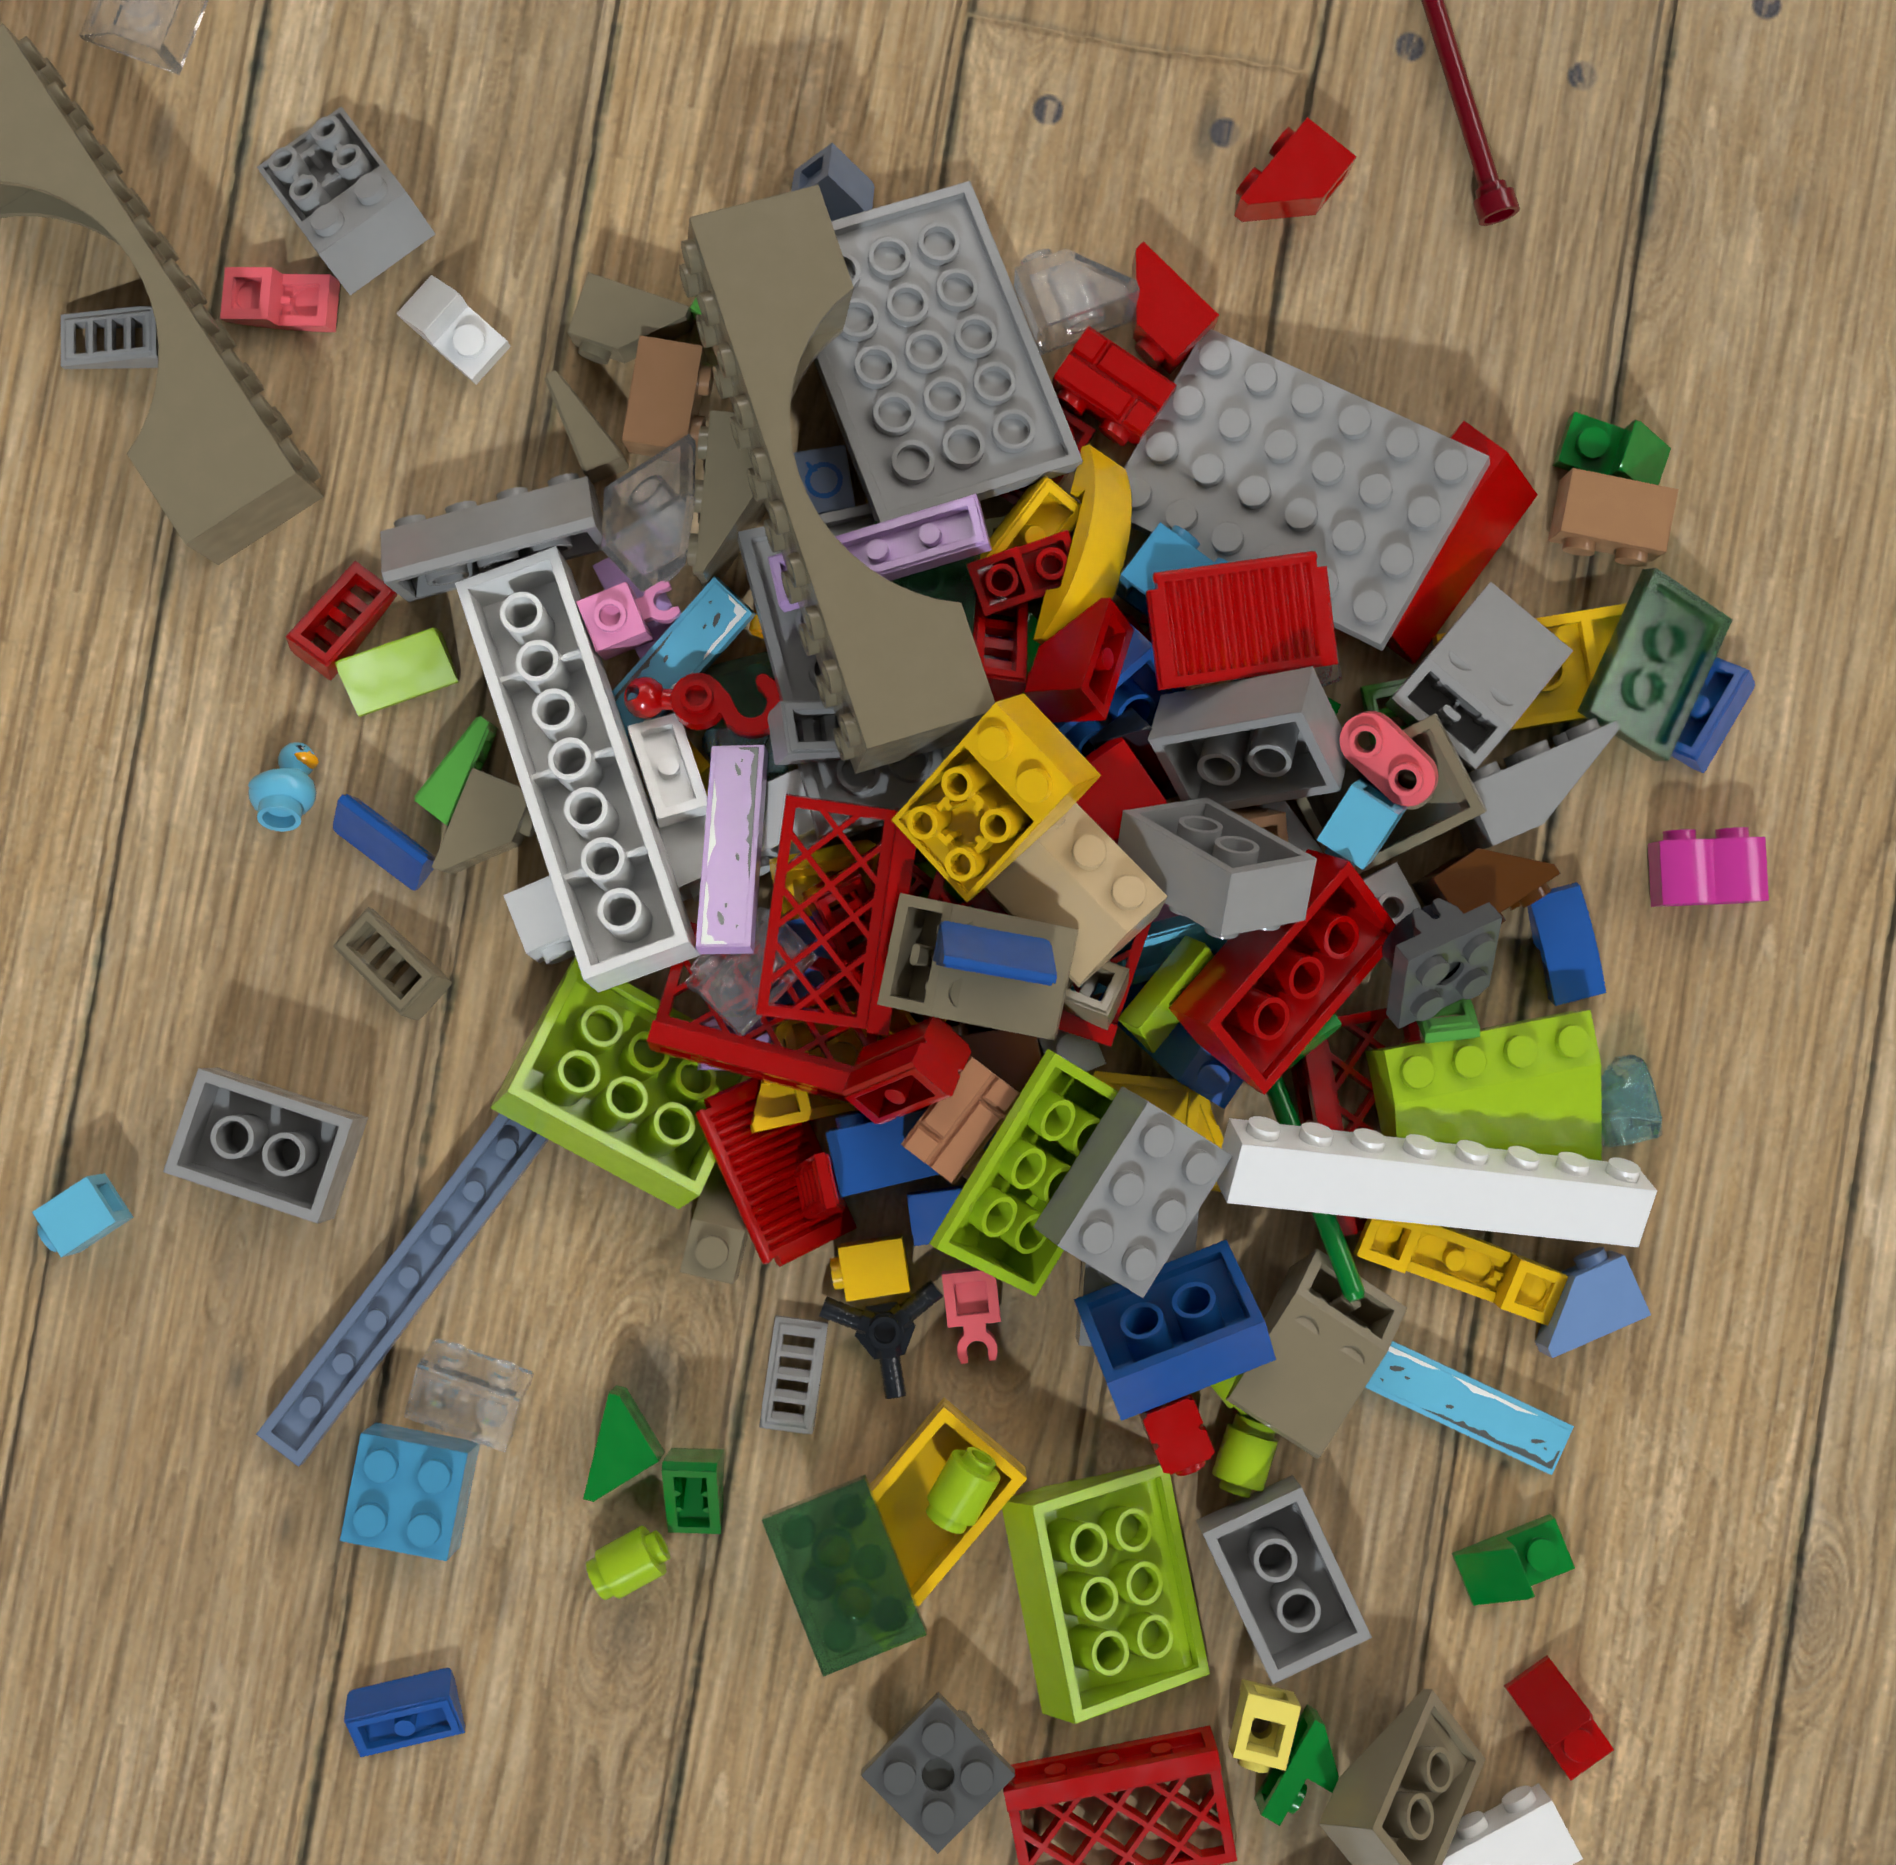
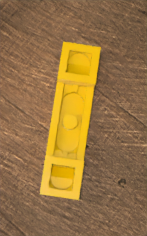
M1091 445L1082 446L1080 455L1083 462L1076 468L1070 492L1082 504L1062 584L1059 588L1045 591L1033 639L1041 645L1100 598L1110 597L1112 599L1124 565L1132 516L1129 478L1126 469Z
M1367 1218L1353 1253L1357 1257L1405 1274L1407 1271L1490 1301L1500 1309L1547 1326L1550 1323L1568 1279L1567 1275L1534 1260L1444 1226Z

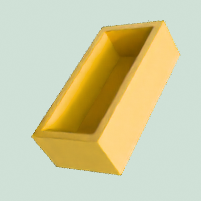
M943 1397L805 1560L801 1575L885 1647L1026 1481V1468ZM968 1447H975L986 1452L995 1460L996 1466L994 1468L1000 1474L1001 1479L975 1525L967 1526L962 1534L951 1533L936 1525L926 1514V1509L929 1505L927 1496L951 1453L956 1449L966 1451Z

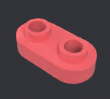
M1365 711L1355 715L1345 723L1340 733V748L1343 755L1390 801L1400 806H1415L1425 801L1434 792L1439 777L1435 762L1388 716L1377 711ZM1368 731L1375 736L1376 746L1373 750H1365L1359 745L1358 736L1360 732ZM1407 769L1415 774L1417 782L1414 788L1409 789L1401 786L1398 781V774L1401 770Z

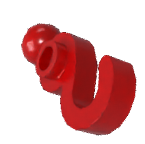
M692 673L681 678L673 689L663 688L661 683L650 677L636 678L628 684L625 690L624 704L632 715L642 719L653 718L662 710H673L680 723L694 730L709 729L723 718L728 729L737 736L757 739L770 734L768 714L778 704L780 697L776 682L766 674L758 675L756 677L757 689L766 699L767 706L761 715L752 718L745 717L738 712L731 696L716 679L707 674ZM630 693L638 695L635 699L628 700Z

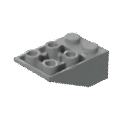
M342 107L330 115L319 119L312 128L287 146L276 150L269 159L257 167L316 252L349 295L355 293L435 235V232L405 189Z
M1490 582L1386 702L1385 706L1409 726L1437 713L1467 773L1477 769L1509 732L1573 650Z
M1594 718L1552 737L1555 747L1550 749L1547 740H1543L1504 758L1503 760L1507 766L1504 770H1500L1497 761L1468 773L1487 809L1485 813L1458 826L1468 851L1492 847L1543 825L1620 729L1618 721L1600 728L1597 719Z

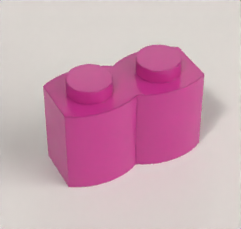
M1749 827L1715 829L1716 839H1696V829L1663 831V841L1648 843L1651 907L1741 904L1769 901L1766 838L1749 837Z

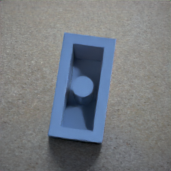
M1604 1247L1594 1248L1577 1255L1574 1258L1576 1265L1561 1272L1567 1275L1568 1279L1549 1325L1541 1324L1535 1343L1540 1352L1554 1358L1651 1316L1625 1255L1611 1250L1606 1252Z

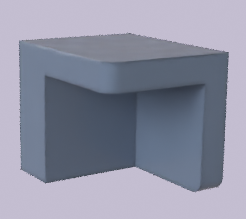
M833 143L794 170L791 191L819 185L831 221L868 211L873 207L874 183Z

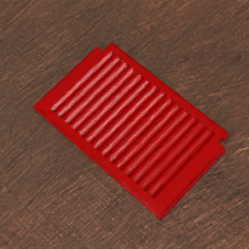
M1316 551L1154 572L1152 575L1155 589L1146 591L1158 690L1274 674L1311 666L1316 668L1338 664L1327 566L1317 567Z
M749 1078L705 1098L706 1110L700 1109L695 1115L762 1264H768L774 1258L776 1265L781 1267L856 1229L857 1226L847 1204L844 1212L814 1219L804 1217L794 1177L795 1168L812 1155L822 1153L823 1151L809 1121L752 1133L750 1124L761 1080Z

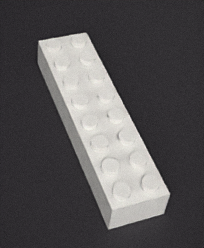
M555 546L456 582L457 592L583 980L599 993L700 956L701 954L695 948L696 938L602 659L594 648L576 601L581 600L572 570Z

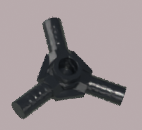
M930 1279L901 1304L897 1301L868 1305L864 1310H861L827 1296L819 1317L856 1330L855 1337L874 1360L879 1359L885 1399L900 1398L906 1396L900 1356L905 1355L916 1325L913 1321L944 1297V1295Z

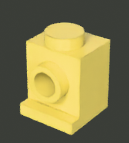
M1242 1679L1239 1688L1240 1696L1228 1742L1232 1757L1238 1759L1237 1763L1240 1766L1251 1771L1268 1773L1270 1767L1286 1771L1301 1705L1292 1691ZM1256 1718L1269 1721V1726L1264 1732L1257 1733L1251 1730L1252 1722Z

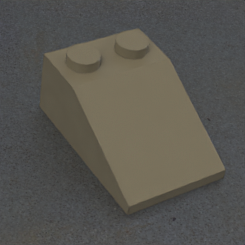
M1437 713L1402 729L1435 762L1439 775L1437 787L1422 803L1415 806H1407L1408 808L1374 860L1364 870L1356 865L1354 866L1358 874L1487 811ZM1374 743V744H1372V745H1370V746H1368V747H1366V748H1364V749H1365V750H1373V749L1375 748V746H1376V743ZM1348 760L1340 792L1295 799L1316 840L1350 786L1361 777L1370 782ZM1404 769L1398 774V781L1401 786L1409 789L1415 787L1417 779L1412 771ZM1317 841L1322 852L1326 854L1327 846Z
M1423 1689L1339 1777L1319 1825L1352 1865H1442L1485 1758L1432 1689Z

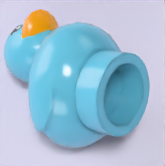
M293 742L281 749L278 756L280 769L264 771L253 777L248 783L249 801L257 811L258 822L267 829L280 832L296 829L301 824L302 815L308 812L314 805L316 787L308 775L317 767L319 761L311 748L306 744Z

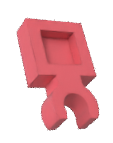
M977 1268L942 1271L948 1328L963 1326L964 1329L957 1343L959 1361L961 1364L968 1363L967 1347L974 1341H981L987 1346L989 1361L996 1360L998 1353L997 1340L993 1333L986 1329L987 1323L1001 1322L996 1278Z

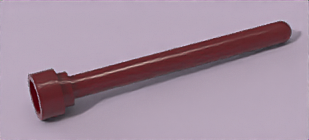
M1421 0L1479 188L1475 191L1477 199L1473 202L1478 223L1481 226H1489L1503 222L1520 211L1514 188L1507 187L1506 181L1499 179L1444 0Z

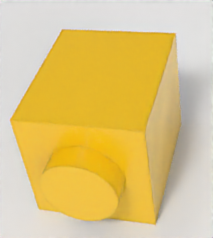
M903 1234L840 1243L838 1247L839 1257L830 1258L834 1290L844 1289L846 1302L906 1293L911 1290Z

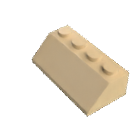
M1077 803L984 888L1008 915L1079 930L1069 978L1078 987L1159 915L1168 897Z

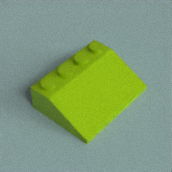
M575 956L514 1060L490 1108L667 1204L680 1209L700 1196L716 1161L695 1113L700 1109L706 1110L705 1098L752 1077L730 1071L697 1070L698 1063L650 1050L647 1038L652 1021L656 1019L661 1001L627 982L598 993L583 980ZM674 1008L671 1010L670 1017L689 1022L694 1020Z
M1591 1010L1569 1011L1481 1028L1480 1037L1435 1043H1425L1424 1040L1365 1051L1383 1136L1406 1138L1407 1135L1418 1134L1431 1138L1435 1142L1457 1144L1460 1140H1470L1480 1143L1487 1148L1508 1150L1511 1146H1521L1531 1149L1538 1154L1558 1156L1561 1152H1573L1590 1160L1602 1161L1601 1059Z
M1047 1049L929 1244L1036 1297L1064 1250L1036 1230L1034 1225L1118 1094V1091L1050 1049Z
M1159 1463L1044 1486L1012 1496L1004 1505L1002 1513L1042 1714L1077 1724L1210 1674L1170 1474L1163 1473Z

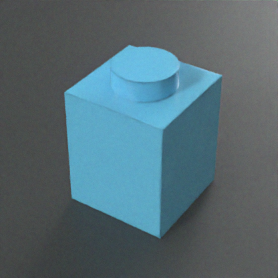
M1361 777L1350 786L1318 836L1317 841L1327 846L1326 854L1348 860L1353 867L1356 865L1364 870L1374 860L1408 807L1393 803L1373 784Z
M105 1173L86 1176L32 1212L39 1223L37 1232L40 1239L51 1251L58 1252L60 1257L82 1252L134 1218Z

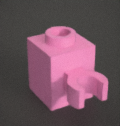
M658 580L653 582L645 590L644 596L637 598L630 585L624 582L576 601L594 648L604 660L654 641L647 624L648 622L655 620L659 623L668 624L674 622L681 615L682 612L679 606L665 611L659 610L656 607L658 596L672 590L669 581Z

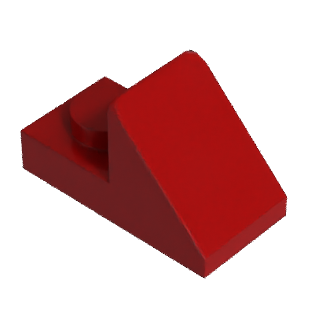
M1548 1655L1504 1685L1570 1781L1614 1751L1610 1742L1593 1720V1714Z

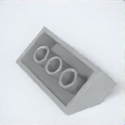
M569 473L551 478L547 482L548 487L529 492L526 487L504 490L496 495V501L477 505L475 501L458 502L446 507V514L428 519H426L425 515L420 514L402 517L394 522L395 528L380 531L381 573L383 581L407 602H412L456 590V582L555 546L565 560L610 549L611 546L596 489L588 476L579 478L578 474Z

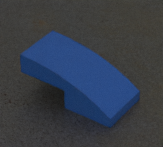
M1575 882L1552 888L1550 893L1527 906L1533 944L1541 952L1548 999L1554 1006L1604 994L1606 993V987L1596 938L1581 886Z

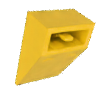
M1020 694L995 702L892 818V821L962 898L968 902L1063 817L1097 781L1101 774L1025 694Z

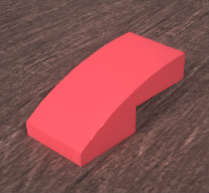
M225 267L220 319L229 323L263 328L336 332L340 282L331 274H282L273 267Z

